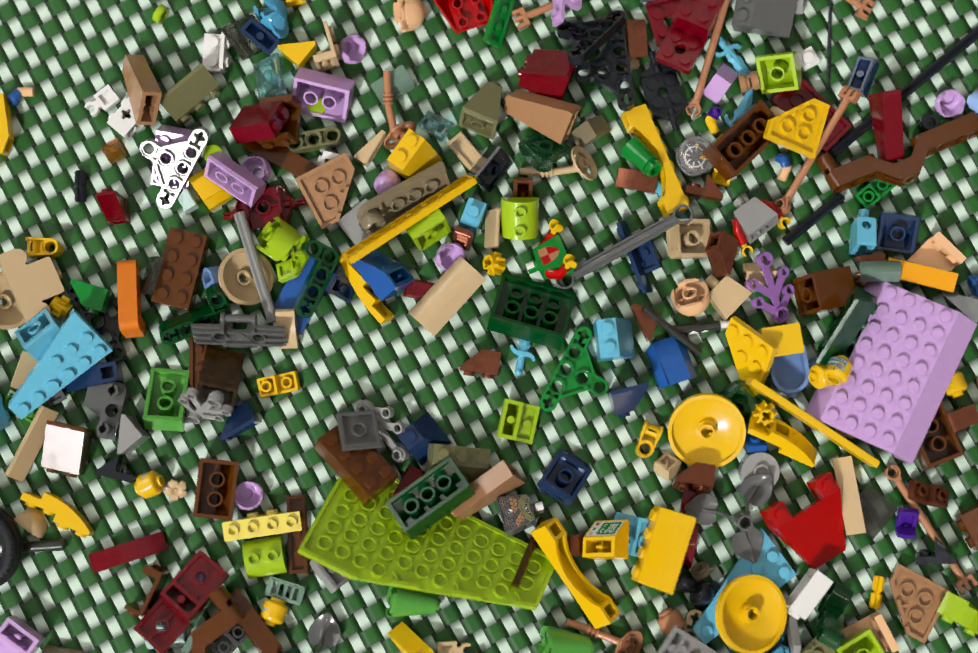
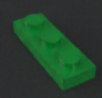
M515 0L494 1L483 42L495 48H501Z

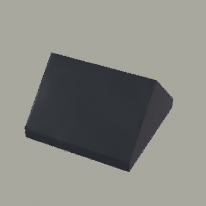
M490 145L469 171L468 175L475 177L477 183L490 193L513 163L502 147Z

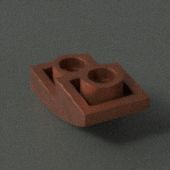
M645 19L626 20L629 58L648 57Z
M618 168L615 187L654 194L658 175L650 178L641 171Z
M915 479L909 481L908 499L933 507L948 508V489L937 484L927 485Z

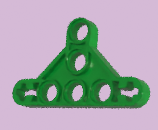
M580 327L575 331L540 399L539 404L543 411H553L560 399L577 393L589 391L595 395L602 396L608 391L609 385L607 381L595 375L587 350V346L592 338V332L588 327ZM586 331L588 339L584 338L581 343L585 345L584 348L579 344L573 343L574 340L578 342L580 338L578 332ZM572 347H577L580 350V355L576 358L569 355V350ZM561 365H570V374H562L560 371ZM580 373H586L588 376V381L584 384L577 380V376ZM554 381L562 383L561 391L555 392L552 390L551 385ZM599 381L605 384V390L600 393L594 389L595 383ZM549 390L552 394L558 395V398L553 397L551 401L553 407L545 408L543 400H548L550 395L546 393Z

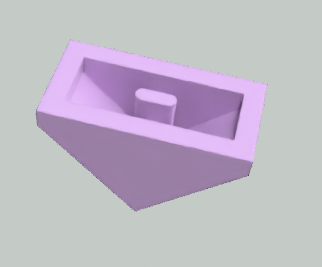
M724 63L702 94L715 104H718L739 73Z

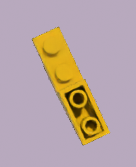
M752 415L750 417L747 433L778 446V452L812 468L815 466L816 450L801 433L776 418L773 419L774 423L770 422L764 426L762 422L756 423L754 420L755 416Z
M30 492L22 493L20 500L25 501L26 506L34 509L40 507L43 509V513L51 516L55 514L53 522L58 523L57 527L67 531L69 528L75 530L76 535L84 538L94 535L95 531L86 518L74 506L59 496L50 492H44L42 497Z

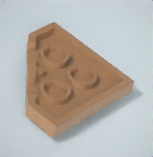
M347 152L295 178L321 229L338 222L355 170Z
M897 563L888 581L905 634L925 644L940 615L937 610L946 592L949 590Z

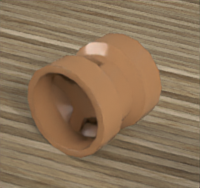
M753 71L748 75H738L741 93L748 92L750 89H760L757 71Z

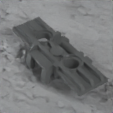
M221 312L219 324H191L194 343L237 348L287 346L285 326L258 325L256 313L243 315ZM233 322H248L247 328L245 330L234 329Z

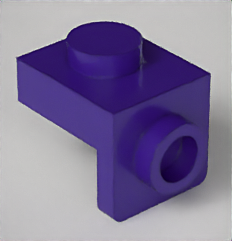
M898 507L894 523L897 537L916 539L915 528L919 517L918 509Z

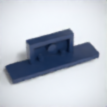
M626 221L616 223L617 233L622 240L632 235ZM652 239L626 254L631 261V270L637 277V286L643 294L653 292L647 273L663 267Z

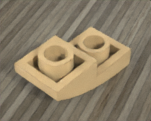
M276 309V326H285L287 346L279 347V349L298 348L295 309Z

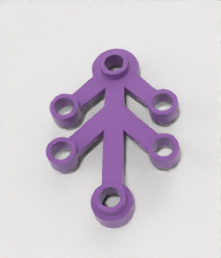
M761 252L756 256L755 261L762 268L767 287L760 284L757 279H748L746 281V288L748 290H756L770 298L772 305L764 302L762 297H754L751 300V305L753 308H761L770 313L773 322L776 324H783L789 318V310L786 307L791 295L795 291L793 285H783L785 278L789 275V269L786 266H779L776 269L777 279L774 284L770 270L773 256L769 252ZM780 291H781L782 294H783V297H782L781 301L779 300V297H778Z

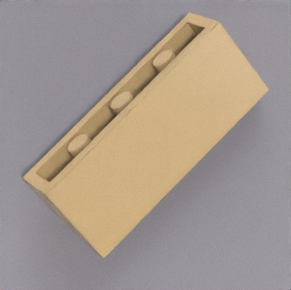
M459 256L408 313L430 334L435 336L486 279Z

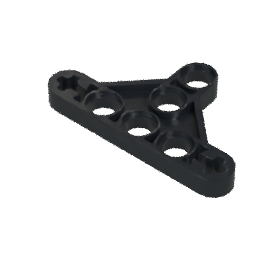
M614 10L604 18L578 24L562 22L558 25V37L569 40L572 46L567 53L569 64L576 66L587 61L626 23L625 12Z
M621 27L616 32L619 35V42H616L615 35H613L606 47L592 62L577 65L575 77L579 82L583 83L596 82L617 97L618 107L622 111H630L635 106V96L625 30ZM621 48L624 50V53L616 55L614 50ZM618 65H625L627 69L620 72L616 67ZM600 67L608 69L605 74H600L597 70ZM582 69L589 71L587 76H580L578 73ZM622 81H626L629 83V86L627 88H621L618 84ZM625 94H627L629 104H625L624 102Z
M69 283L67 286L68 295L83 318L101 336L105 332H110L112 339L108 343L110 345L114 344L117 350L122 351L120 352V357L113 356L115 354L113 349L108 354V357L113 361H123L127 356V351L121 342L122 333L119 329L118 313L115 316H110L108 313V309L111 306L118 308V297L110 298L106 313L92 314L82 309V304L79 300L77 301L78 297L76 293H73L74 289L71 283ZM96 316H100L102 319V323L98 327L92 324V320Z

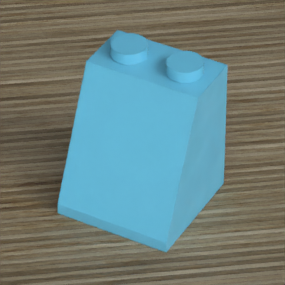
M44 308L16 330L15 334L22 347L38 361L51 340L60 331L62 325Z
M608 318L595 320L593 330L597 362L636 358L630 319Z

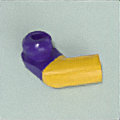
M718 106L712 107L705 118L711 135L720 132L716 122L722 114V109Z

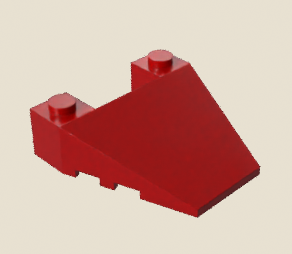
M831 472L821 473L806 482L816 501L791 516L783 501L773 502L759 511L767 527L773 533H776L786 545H789L813 569L818 568L846 550L841 492Z

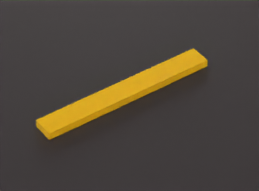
M465 174L343 252L344 260L353 264L477 184L475 177Z
M748 378L744 383L868 466L877 468L880 464L878 459L757 379Z

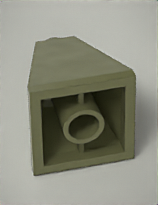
M488 81L462 107L459 127L494 140L502 87L498 82Z

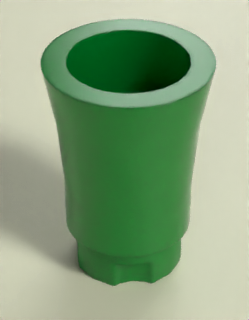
M640 137L632 138L623 147L621 156L650 178L661 172L663 164Z

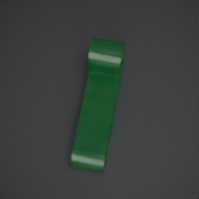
M306 240L301 246L302 253L315 260L293 304L296 315L303 318H308L313 314L339 261V254L335 249L317 240ZM311 243H313L316 248L314 253L312 254L308 251V246ZM327 252H330L332 254V260L330 262H327L325 260V254ZM319 269H322L324 272V276L321 279H318L316 276ZM311 286L315 288V294L312 297L308 295V289ZM301 306L306 308L305 312L300 309Z
M214 284L207 288L208 305L161 322L158 329L162 343L170 345L192 337L191 324H219V312L226 311V314H232L230 304L220 285Z
M837 581L831 585L820 602L817 613L816 640L833 650H836L842 641L844 609L850 602L854 592Z

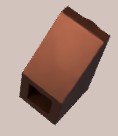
M725 231L710 233L705 250L715 277L730 275L737 253L739 240Z
M481 350L460 366V371H464L463 375L475 376V373L483 374L482 378L494 379V376H498L501 352Z
M695 462L675 477L672 488H677V490L682 492L690 490L696 491L698 494L711 493L714 487L715 465Z

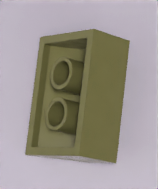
M201 63L162 95L160 104L178 125H181L182 123H187L192 118L191 115L196 111L203 110L209 100L216 99L223 89Z
M428 444L426 473L450 456L466 480L471 484L489 470L491 449Z

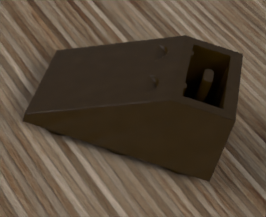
M207 345L197 385V390L199 391L197 397L201 403L207 400L209 393L216 390L224 395L222 405H229L234 409L245 353Z

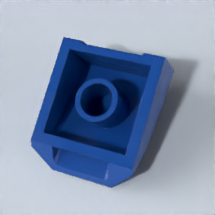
M675 337L654 342L647 349L646 353L658 389L697 377L685 345Z

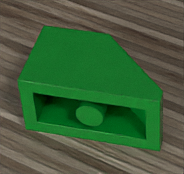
M71 278L70 283L82 306L88 308L87 312L99 315V312L106 313L112 291Z

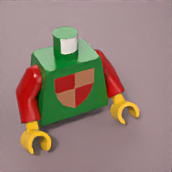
M552 219L550 221L549 228L551 230L548 231L540 244L532 250L536 260L526 263L529 274L540 270L543 278L546 280H561L566 274L574 272L573 268L577 266V263L574 261L576 257L566 253L561 238L557 235V232L563 231V226L559 224L558 220Z

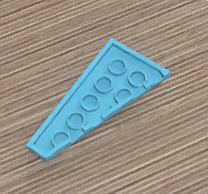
M73 308L66 322L60 327V331L51 340L38 359L36 366L27 375L23 385L18 388L9 401L8 408L22 420L112 352V346Z
M762 527L759 528V531L761 532L763 543L757 562L753 563L740 557L718 592L715 593L713 600L692 627L697 637L705 645L719 635L715 621L716 603L721 591L731 580L746 574L760 575L770 579L780 588L797 575Z

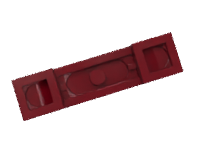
M162 531L89 554L88 556L94 574L169 549Z

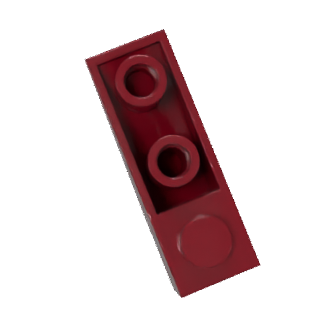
M112 188L102 189L100 193H95L109 224L131 223L127 199L115 190L113 191Z

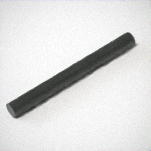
M648 305L642 307L641 311L694 354L699 356L702 353V349Z

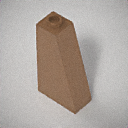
M125 54L122 72L136 125H155L162 91L144 55Z
M516 89L505 97L503 112L555 142L562 144L569 137L581 106Z
M502 460L470 484L476 494L450 513L454 517L464 520L496 501L498 497H503L525 482L514 466Z

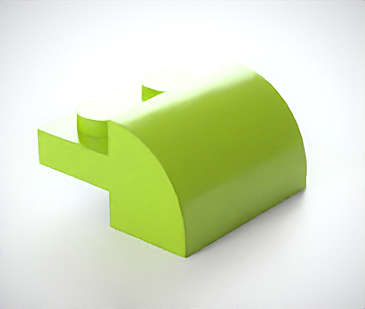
M504 398L496 437L532 445L540 407Z

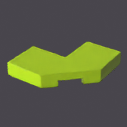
M306 234L300 236V241L291 248L292 258L276 264L279 282L284 283L299 277L309 257L305 256L301 251L302 243L309 240V236ZM309 245L308 251L312 254L311 246Z

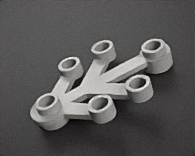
M188 388L186 394L182 393L178 400L186 408L185 419L194 424H199L203 419L223 422L225 417L231 416L234 410L229 405H222L224 395L216 390L209 393L204 403H201L198 399L199 391L194 388Z
M361 400L356 406V411H364V408L365 410H375L376 415H381L384 419L394 416L392 407H375L369 400ZM377 419L380 436L392 451L393 460L396 462L406 461L409 458L408 449L405 446L398 447L386 431L392 430L395 434L403 433L406 429L405 424L401 421L393 423ZM375 448L380 454L382 453L381 448Z

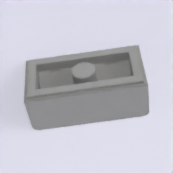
M313 560L309 562L310 567L331 594L350 580Z

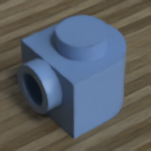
M220 266L203 268L201 277L205 289L214 284L220 285L218 280Z

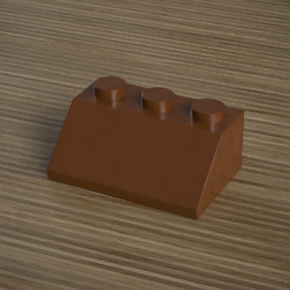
M200 458L193 517L232 521L239 462Z

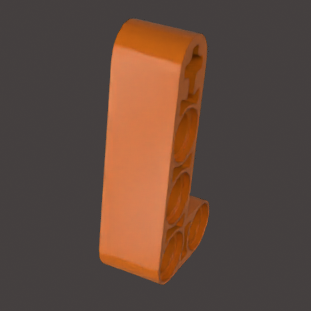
M137 259L118 261L119 329L125 338L145 337L146 325L141 316L139 262Z

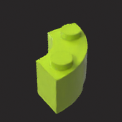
M947 591L937 610L942 615L941 619L949 624L957 623L965 628V633L973 637L975 634L978 635V608L963 598Z

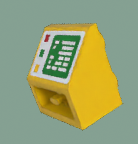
M629 520L595 521L583 537L582 557L594 560L628 559Z

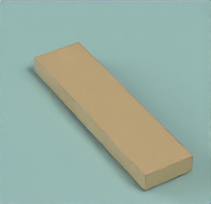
M40 405L5 473L6 476L24 482L44 443L47 420L55 421L59 414L57 411Z
M852 456L833 458L835 479L841 492L846 536L866 533Z

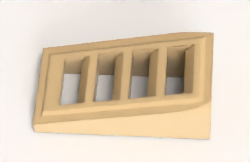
M381 130L353 156L354 160L365 167H369L387 136L386 132Z

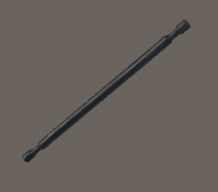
M832 1L828 2L826 90H830Z

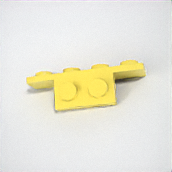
M277 509L266 510V514L258 515V512H250L246 514L247 517L222 523L225 541L302 530L299 511L283 513V511L278 512Z

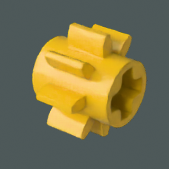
M494 251V253H488L484 257L483 269L488 270V275H501V272L505 270L506 259L501 257L502 253Z
M64 294L62 297L55 296L49 305L52 309L51 314L59 319L61 316L66 318L74 307L70 304L72 300Z
M763 400L762 403L755 404V411L751 413L755 416L754 420L756 423L762 422L764 426L770 422L774 423V416L778 415L776 410H773L775 407L773 403L767 405L765 400Z

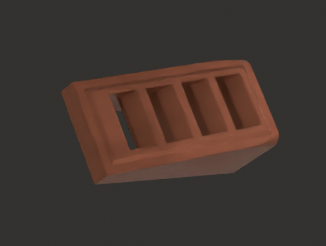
M455 226L452 242L461 244L463 250L469 251L474 240V233Z

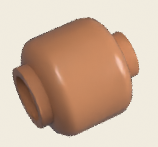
M670 607L658 615L657 623L665 636L669 635L675 625L682 630L686 626V621L678 609Z

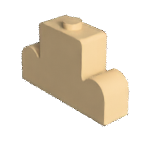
M13 249L0 254V266L22 316L27 323L44 308L51 313L50 307L42 301L64 292V287L60 280L63 277L59 268L55 269L50 257H45L26 265V253L21 249Z

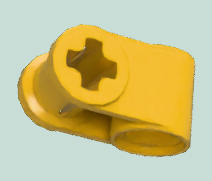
M25 237V241H27V258H56L61 256L64 251L62 243L53 238ZM55 243V250L50 252V246Z
M645 420L635 446V453L638 457L647 458L653 454L663 432V426L658 427ZM641 444L648 445V454L641 453Z

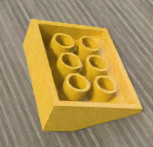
M654 505V508L649 513L650 523L643 532L644 542L637 551L638 559L636 565L631 570V580L673 595L697 518Z

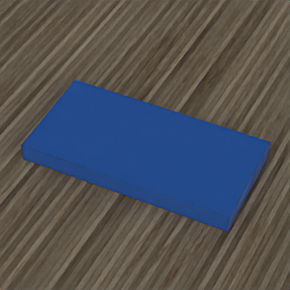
M309 258L299 277L286 282L274 304L275 310L293 309V304L315 260ZM338 266L335 267L333 273L336 274ZM319 269L316 273L318 279L324 276L322 269ZM311 286L308 289V295L310 297H312L315 294V288L313 286ZM323 292V294H322V296H321V298H320V300H319V302H318L316 308L318 307V305H319V303H320L322 297L324 296L325 292ZM304 306L300 307L303 312L306 311ZM313 314L308 318L296 315L297 332L303 334Z

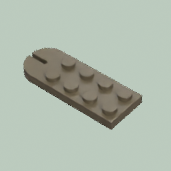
M440 161L366 201L357 213V219L364 231L370 235L448 186L450 182L443 163Z

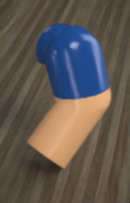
M18 87L8 95L7 100H9L11 106H17L20 103L19 99L21 97H34L35 89L34 87Z
M778 153L775 161L780 163L781 170L777 179L786 182L792 165L787 154Z

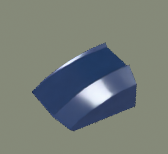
M560 449L537 483V486L542 492H545L560 502V504L570 506L591 474L592 469L586 462L571 452Z

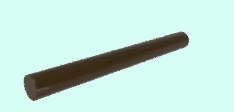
M539 517L535 528L540 523L546 521V519L543 517ZM532 535L511 584L514 588H519L537 544Z

